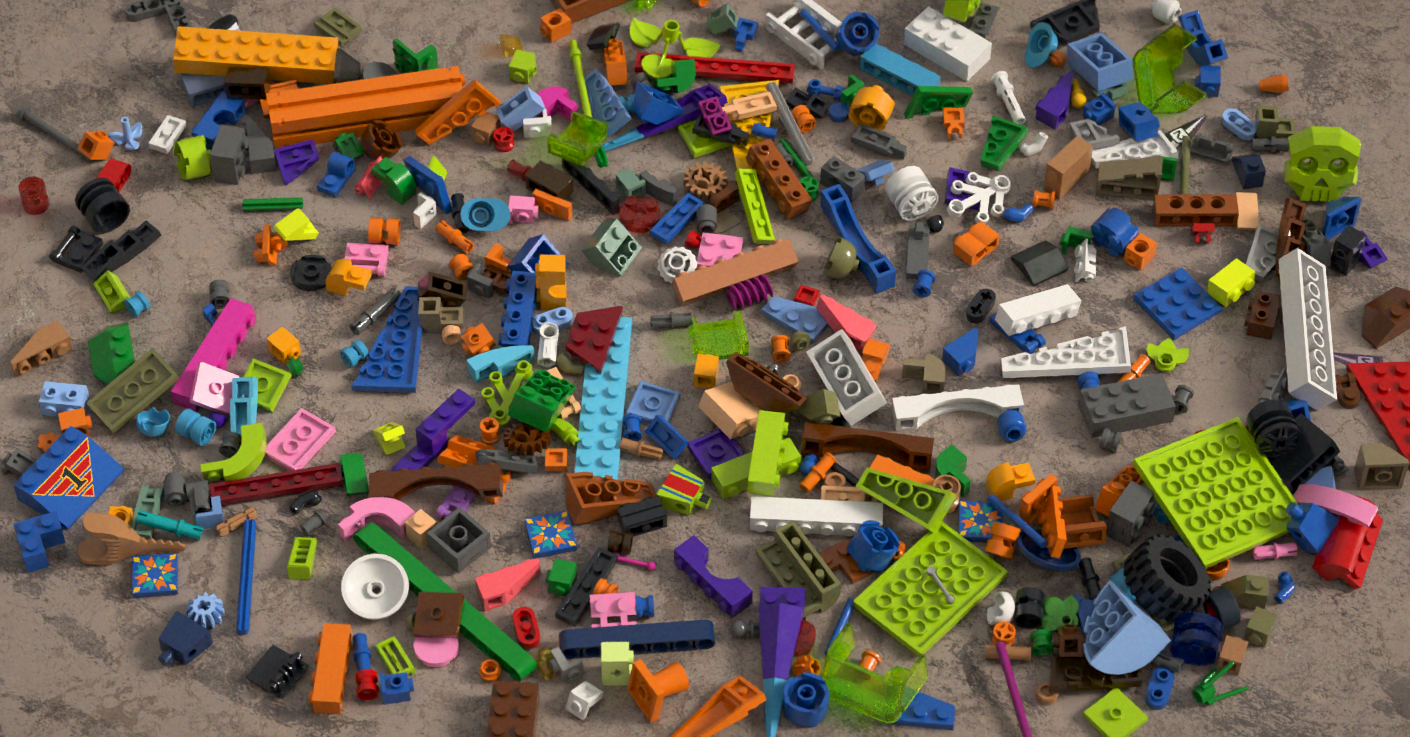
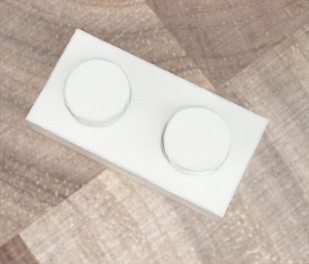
M167 115L149 141V148L168 154L174 142L177 141L186 128V121Z

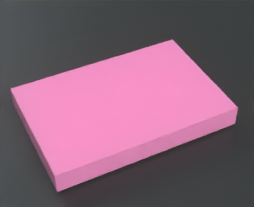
M301 408L266 445L264 457L287 471L302 469L332 437L336 429L334 426Z

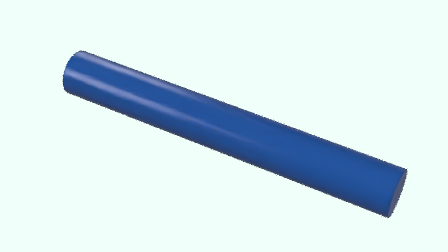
M806 9L800 12L802 18L834 52H837L840 49L838 43Z
M847 599L824 652L828 657H832L854 608V599Z

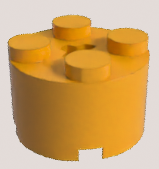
M879 85L863 87L857 91L849 109V119L857 127L860 124H864L881 131L889 120L895 102Z

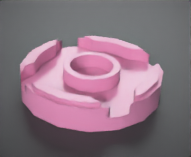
M415 637L413 644L416 658L423 662L424 665L435 668L449 664L453 658L455 659L459 650L457 638Z

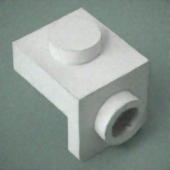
M546 109L542 111L541 118L523 119L524 138L547 137L548 128H552L551 116H547Z

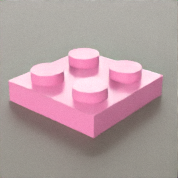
M703 232L696 267L702 265L709 267L714 265L715 261L723 258L726 260L732 259L735 254L742 252L743 237Z

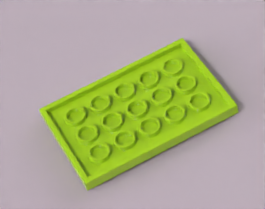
M942 521L935 533L929 531L854 599L853 605L921 658L1008 576V571ZM929 566H933L936 569L935 574L949 595L954 597L952 603L946 602L945 595L933 577L927 574Z

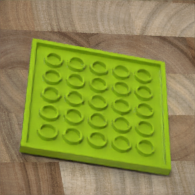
M1239 417L1137 457L1132 462V465L1148 489L1154 493V498L1186 546L1193 550L1194 555L1199 557L1201 564L1206 568L1288 534L1287 524L1292 517L1286 513V508L1292 502L1299 506L1268 459L1260 454L1253 437Z

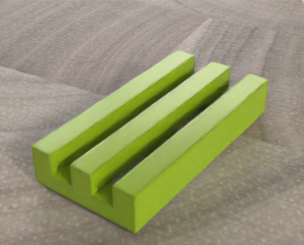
M395 636L374 645L376 652L390 674L407 672V675L410 673L413 675L416 673L414 666ZM389 644H393L406 665V669H403ZM382 647L386 649L387 653L389 654L390 658L392 659L393 663L395 664L399 672L395 671L391 662L384 653Z

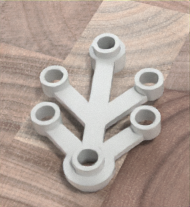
M975 172L968 174L966 178L967 184L960 180H955L951 185V191L954 194L966 192L973 194V196L963 201L958 199L952 200L947 207L948 215L952 218L960 217L965 209L980 202L979 212L975 217L976 223L983 222L984 224L989 220V197L995 194V204L990 209V213L994 217H1000L1004 211V195L1011 188L1010 180L1004 175L990 179L979 176ZM979 183L988 186V188L983 189L975 186Z

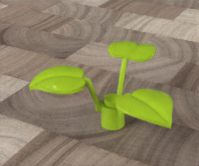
M635 18L632 19L630 24V38L638 46L649 47L652 43L657 44L661 38L664 39L665 45L662 57L650 54L642 60L644 72L648 76L657 79L667 78L672 75L671 61L673 60L665 58L668 44H673L679 39L681 48L686 51L687 56L709 58L713 57L720 44L701 38H688L683 42L682 32L679 31L680 25L675 20H667L662 27V31L655 25L641 22Z

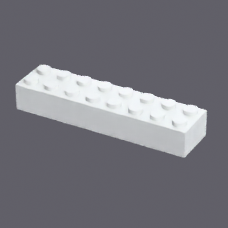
M1296 248L1279 259L1288 391L1293 397L1307 401L1308 406L1318 411L1337 400L1326 266L1299 248Z

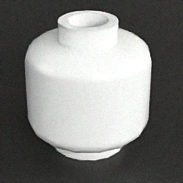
M1154 0L1151 5L1153 17L1167 24L1177 21L1182 11L1177 0Z

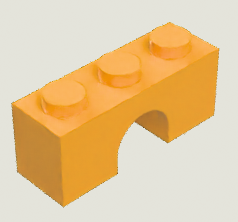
M540 255V263L535 264L537 302H541V310L566 307L565 255Z

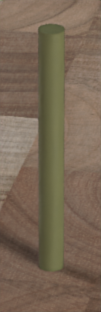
M1183 136L1180 195H1189L1190 137Z

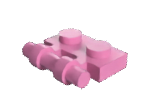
M635 592L590 594L591 618L600 617V624H592V627L637 624V621H627V615H636ZM620 616L621 622L607 623V617Z

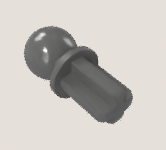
M735 620L730 625V633L736 638L744 637L746 633H749V638H752L753 635H760V623H753V620H749V624H746L742 620Z

